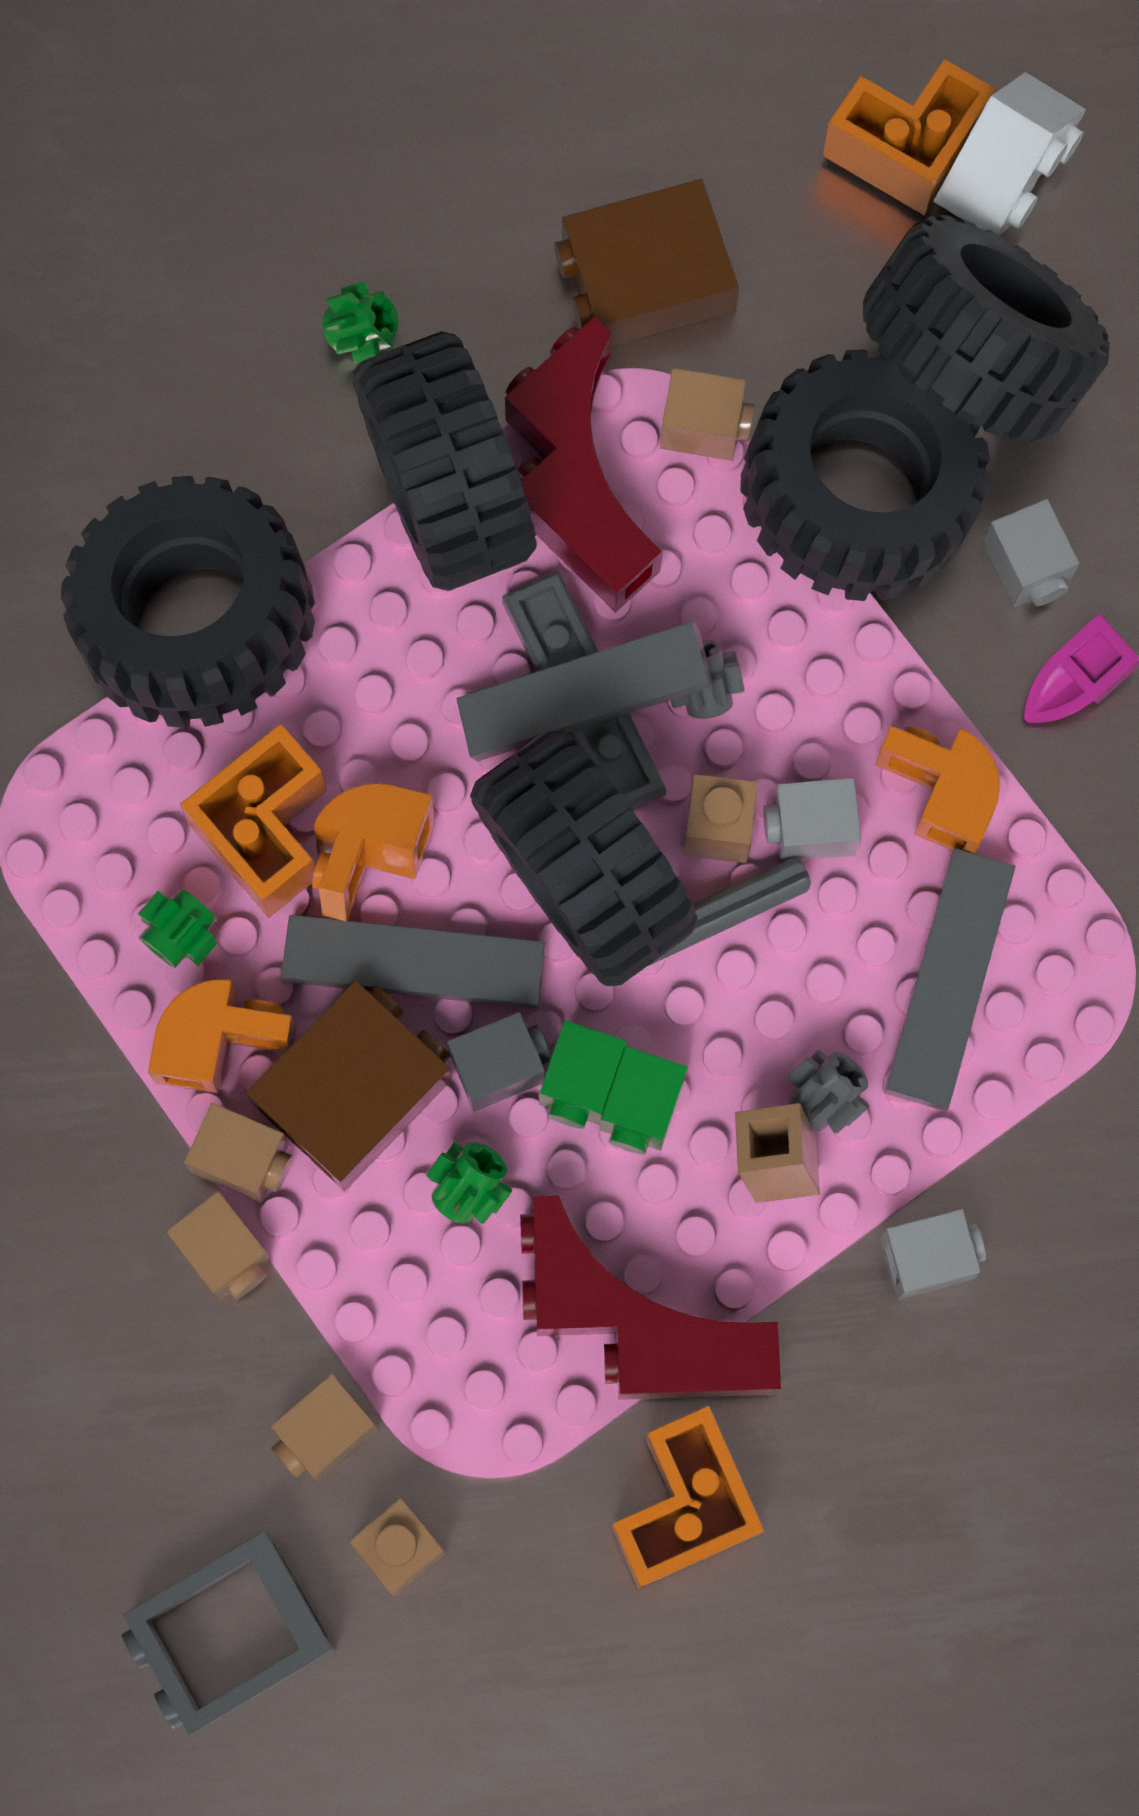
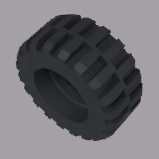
M941 215L936 218L932 216L913 224L865 293L863 300V322L866 323V331L870 339L879 344V352L887 362H892L900 370L899 374L911 385L916 384L926 392L925 396L940 406L942 404L955 412V416L968 424L972 422L982 426L985 432L996 436L1005 434L1013 441L1023 442L1029 439L1031 442L1057 433L1103 372L1109 361L1110 342H1108V333L1103 325L1098 324V315L1091 306H1087L1081 301V295L1071 285H1066L1057 277L1058 274L1046 264H1040L1030 256L1029 252L1018 245L1013 246L1006 242L1001 235L989 229L984 231L977 228L975 223L963 219L955 221L951 216Z
M440 331L361 361L352 373L354 390L358 397L357 401L402 525L432 587L451 591L526 562L537 548L536 533L530 517L531 512L528 501L524 495L522 482L514 464L506 436L503 434L495 408L488 397L483 380L459 336Z
M864 349L846 350L842 361H837L832 354L812 360L808 371L805 368L796 369L783 380L780 390L771 394L763 408L744 457L746 463L741 473L740 492L747 497L743 510L748 525L752 528L761 526L762 529L757 542L766 555L772 556L777 552L784 559L780 569L794 580L797 579L800 573L812 579L814 583L811 589L829 595L832 588L845 590L846 600L865 601L870 591H877L878 598L882 600L901 596L906 585L910 589L917 590L929 583L937 570H944L957 554L981 512V504L988 493L990 474L985 469L990 460L988 443L983 437L975 438L981 426L973 422L968 424L956 417L955 412L944 405H937L925 396L926 392L916 384L911 385L899 374L900 370L894 363L887 362L882 354L880 358H868V351ZM839 440H856L873 444L891 454L905 468L914 485L917 503L892 512H871L853 507L836 497L823 484L814 468L811 451L826 443Z
M193 476L171 477L172 484L158 487L156 481L139 486L140 494L126 501L121 495L106 506L109 514L103 520L99 521L93 518L81 533L85 541L84 546L75 545L71 549L65 566L70 576H66L62 581L61 600L66 608L63 617L68 632L95 682L101 685L109 699L119 707L129 706L135 717L150 723L156 722L159 715H162L168 727H190V719H201L206 727L224 723L223 714L237 709L241 716L258 708L255 699L265 692L270 697H273L286 684L283 677L284 671L286 669L291 671L298 669L306 655L301 641L307 642L312 638L315 619L311 609L315 605L311 582L291 532H288L284 519L273 506L263 505L260 495L246 487L238 486L233 493L228 480L206 477L204 484H196ZM196 569H219L233 573L243 579L239 594L227 612L217 621L199 631L179 636H162L137 628L140 612L150 595L160 585L178 574Z
M564 730L545 731L476 780L470 798L484 826L488 829L494 842L538 906L541 907L556 930L566 940L569 947L583 961L586 968L596 976L600 983L605 986L624 984L692 935L698 921V916L695 914L696 910L693 903L686 895L687 892L673 872L672 866L665 855L659 850L644 824L640 822L632 811L631 806L610 782L609 777L600 766L596 765L589 753L581 745H578L569 733H565Z

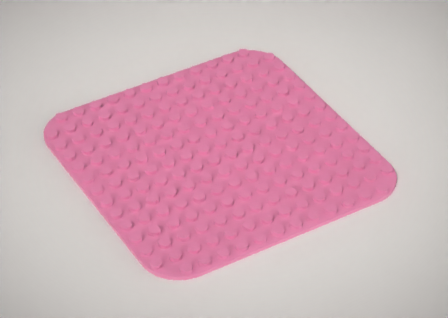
M624 368L603 371L594 395L591 410L592 436L596 454L613 494L633 522L662 550L660 573L616 613L537 535L535 536L537 548L526 562L451 591L434 588L415 555L410 539L405 532L393 502L304 563L315 599V605L311 609L315 619L313 635L307 642L301 641L306 655L297 670L291 671L286 669L284 671L283 677L286 684L273 697H270L265 692L255 699L258 708L243 716L240 715L238 709L223 714L224 723L205 727L201 719H190V727L187 728L168 727L162 715H159L156 722H147L135 717L129 706L119 707L111 699L105 697L52 733L27 755L10 780L0 806V866L10 892L190 1148L211 1103L279 1131L250 1103L246 1092L285 1052L228 1044L219 1094L155 1084L148 1073L157 1024L169 1003L181 992L196 984L211 980H231L237 992L235 1007L244 1008L245 1000H261L281 1005L283 1007L282 1014L292 1016L296 1027L295 1043L346 990L344 988L282 982L281 979L289 915L334 919L322 915L319 890L313 889L312 884H310L268 918L189 826L180 806L181 802L280 723L322 770L327 790L326 793L284 826L313 859L314 866H316L320 856L317 852L314 823L322 809L337 795L353 787L366 784H389L432 795L434 826L416 879L366 867L348 921L545 942L538 1009L387 993L404 1012L398 1020L415 1036L424 1029L448 1051L447 1041L520 1012L527 1029L535 1025L539 1026L551 1058L563 1023L566 1020L626 1040V1046L688 1066L686 1078L661 1151L648 1147L645 1155L628 1152L610 1144L608 1141L611 1134L600 1131V1125L587 1121L585 1128L579 1129L552 1120L547 1116L550 1108L539 1105V1092L542 1084L473 1112L450 1057L445 1064L451 1069L452 1081L345 1192L287 1137L289 1145L285 1153L293 1156L289 1172L279 1191L276 1192L268 1189L262 1203L216 1184L236 1214L270 1257V1262L395 1437L410 1451L432 1465L468 1477L485 1479L508 1478L524 1475L546 1467L570 1453L642 1400H618V1384H605L604 1344H616V1334L537 1336V1320H523L522 1280H535V1254H521L520 1214H533V1196L559 1195L568 1218L594 1257L615 1277L634 1291L665 1307L699 1318L724 1322H748L1093 1068L1112 1048L1120 1036L1130 1014L1135 993V956L1128 930L1119 911L869 592L865 601L846 600L845 590L832 588L829 595L811 589L814 583L812 579L800 573L797 579L794 580L780 569L784 559L777 552L772 556H768L761 548L757 538L762 528L761 526L752 528L748 525L743 510L747 497L740 492L741 473L746 463L744 457L751 440L743 441L736 439L733 461L660 449L662 423L671 374L651 369ZM510 425L502 429L518 472L525 464L536 457L541 461L544 460ZM557 571L560 572L598 652L692 621L699 626L702 640L718 642L721 645L723 654L729 651L736 652L745 690L741 693L732 694L733 706L726 713L707 719L693 718L688 715L686 705L673 708L671 700L629 713L667 789L666 796L633 810V812L651 834L659 850L665 855L676 877L684 886L687 897L693 904L783 863L779 862L777 843H766L763 820L764 805H773L777 784L854 778L861 835V841L855 856L800 860L805 866L811 881L810 889L806 893L649 965L624 984L617 986H605L600 983L596 976L586 968L583 961L569 947L566 940L556 930L541 907L538 906L491 837L492 835L478 816L479 813L474 808L470 798L477 779L521 748L478 762L470 758L456 698L536 672L502 604V596ZM891 725L901 730H904L906 726L923 729L939 740V746L948 750L951 749L960 728L968 731L983 743L992 755L998 769L1000 792L993 816L975 854L1016 866L950 1107L947 1112L884 1093L952 853L949 849L914 835L933 790L875 766L880 749ZM694 774L758 782L751 845L746 863L683 856ZM182 888L198 899L216 916L217 921L208 931L215 936L214 940L218 944L199 966L186 957L174 969L157 957L139 940V935L146 929L147 925L141 921L142 918L137 913L157 890L170 899ZM817 1050H821L827 1058L834 1052H840L849 1056L860 1066L866 1075L868 1087L860 1097L869 1104V1108L850 1126L846 1125L839 1133H834L829 1125L821 1131L814 1130L817 1139L820 1195L756 1203L738 1174L735 1112L789 1105V1094L797 1087L787 1079V1075L806 1057L810 1058ZM550 1062L543 1064L545 1075ZM453 1142H457L463 1148L472 1142L484 1144L496 1151L506 1164L507 1173L501 1182L510 1187L512 1193L498 1212L491 1214L485 1224H481L475 1217L469 1223L454 1222L441 1214L433 1204L431 1195L437 1183L426 1177V1173L441 1152L446 1153Z

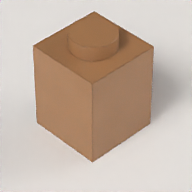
M672 368L662 423L660 449L733 461L736 439L749 441L755 404L743 402L746 380Z
M694 774L683 856L746 863L751 845L758 782Z
M211 1103L184 1164L191 1173L262 1203L268 1189L278 1192L289 1172L293 1156L285 1153L289 1143L284 1133Z
M800 1103L735 1112L738 1174L756 1203L820 1195L816 1133Z
M219 1191L166 1231L219 1300H222L229 1293H231L235 1300L239 1299L259 1285L267 1276L262 1268L270 1262V1257Z
M331 1374L270 1426L281 1439L271 1449L296 1478L307 1470L318 1482L378 1429Z
M401 1498L349 1541L350 1545L394 1597L446 1554Z

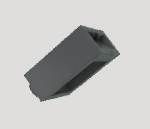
M265 1530L123 1614L130 1629L121 1634L130 1655L141 1670L151 1665L163 1689L154 1694L160 1710L173 1730L183 1725L188 1735L197 1734L336 1650L271 1533ZM251 1562L299 1649L199 1709L151 1621Z

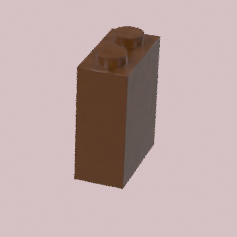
M703 179L562 217V240L554 242V250L562 277L573 276L578 295L573 296L571 300L579 330L595 316L612 333L611 347L736 312L739 285Z
M356 980L246 1092L250 1103L280 1132L284 1133L302 1153L344 1192L452 1081L451 1069L445 1064L451 1055L443 1045L424 1029L415 1036L398 1020L404 1012L385 991L375 986L368 992Z

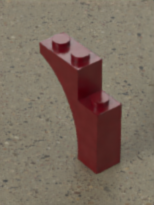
M594 316L580 330L576 326L566 330L553 344L550 350L551 356L535 370L531 366L526 367L513 378L505 391L507 394L505 396V421L544 458L543 461L538 457L530 460L518 472L524 495L528 501L531 512L530 517L534 524L536 535L616 613L660 573L662 550L643 533L620 505L603 474L596 454L592 436L591 410L601 375L611 358L612 333Z
M559 1195L533 1196V1214H520L521 1254H535V1280H522L523 1320H537V1336L616 1334V1344H604L605 1384H618V1400L777 1395L781 1390L778 1322H724L699 1318L675 1311L648 1299L615 1277L594 1257L568 1218Z

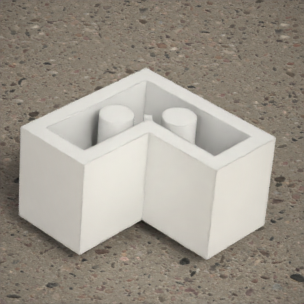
M1023 73L991 95L937 193L934 202L959 218L975 223L977 228L984 231L989 229L1001 235L1010 226L1019 229L1030 215L1038 200V197L1030 192L1039 176L1043 174L1049 177L1059 162L1065 164L1080 143L1084 132L1076 127L1086 109L1028 73Z

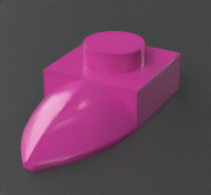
M1100 613L1097 614L1055 652L1039 671L1026 701L1025 721L1027 723L1055 721L1080 711L1092 702L1098 704L1139 667V655Z

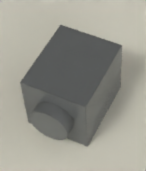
M520 1012L447 1041L451 1060L473 1112L543 1084L545 1078L543 1064L551 1061V1054L539 1026L535 1025L527 1029Z

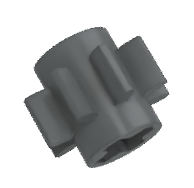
M702 640L713 687L671 700L673 708L686 705L688 715L693 718L707 719L726 713L733 706L732 694L741 693L745 690L736 652L729 651L723 654L721 645L713 640Z
M817 1050L810 1058L806 1057L787 1075V1079L797 1087L789 1094V1105L800 1103L813 1130L821 1131L829 1125L834 1133H839L846 1125L850 1126L869 1108V1104L860 1097L868 1087L866 1075L853 1059L843 1053L834 1052L827 1058L821 1050Z

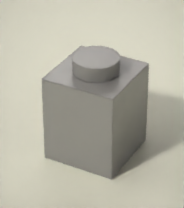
M1048 499L992 521L983 541V545L1013 607L1033 600L1035 606H1041L1060 598L1068 592L1069 588L1067 585H1070L1079 566L1073 549Z
M854 778L777 784L773 805H764L763 807L766 843H777L779 862H785L791 858L811 860L856 855L861 835Z
M963 1209L887 1228L880 1237L898 1300L972 1281L981 1273L978 1262L986 1261L985 1246L979 1227L976 1223L967 1224Z

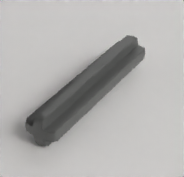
M791 858L693 904L698 921L692 935L650 965L806 893L810 889L811 881L805 866L798 858Z

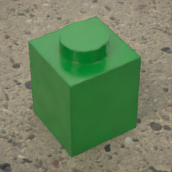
M565 1020L539 1092V1105L550 1108L547 1116L554 1121L579 1129H584L587 1121L600 1125L627 1041Z
M626 1046L600 1121V1131L611 1134L608 1142L625 1151L641 1155L646 1154L648 1147L661 1151L686 1078L688 1066Z

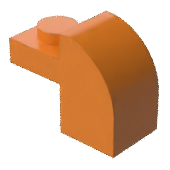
M891 725L880 749L875 766L933 790L914 835L951 851L956 848L975 854L981 844L999 798V774L992 755L980 740L962 728L959 729L951 749L948 750L939 746V740L923 729L906 726L904 730H901Z
M366 784L342 792L322 809L314 823L317 852L320 856L315 866L312 888L319 890L323 916L345 922L348 921L366 867L416 879L434 826L432 795L389 784Z
M211 980L196 984L176 996L161 1015L154 1036L148 1073L155 1084L219 1094L228 1044L286 1052L294 1044L296 1027L292 1016L282 1014L283 1007L281 1005L261 1000H245L244 1008L235 1007L237 992L231 980Z

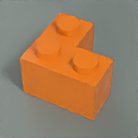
M944 59L915 103L911 105L860 75L828 123L823 156L925 216L933 205L937 193L989 98L996 93V88Z
M280 723L181 802L180 806L189 826L268 918L312 884L315 870L313 859L284 826L326 793L327 790L322 770Z
M709 1406L647 1433L645 1440L671 1498L621 1519L611 1526L638 1589L764 1532Z

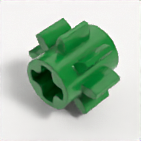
M360 282L341 288L340 295L327 298L329 308L323 315L322 327L327 342L336 350L338 355L352 351L354 362L360 363L363 360L379 355L381 350L394 346L392 337H394L398 330V313L391 299L383 291L369 295L367 283Z
M182 888L170 899L157 890L137 913L142 918L141 921L147 925L146 929L139 935V940L157 957L174 969L186 957L199 966L218 944L214 940L215 936L208 931L217 921L216 916L198 899Z
M453 1142L446 1153L441 1152L426 1173V1177L437 1183L431 1195L433 1204L441 1214L457 1223H469L475 1217L481 1224H485L491 1214L497 1213L512 1193V1189L501 1182L507 1173L504 1160L492 1148L477 1142L468 1143L464 1148L457 1142Z

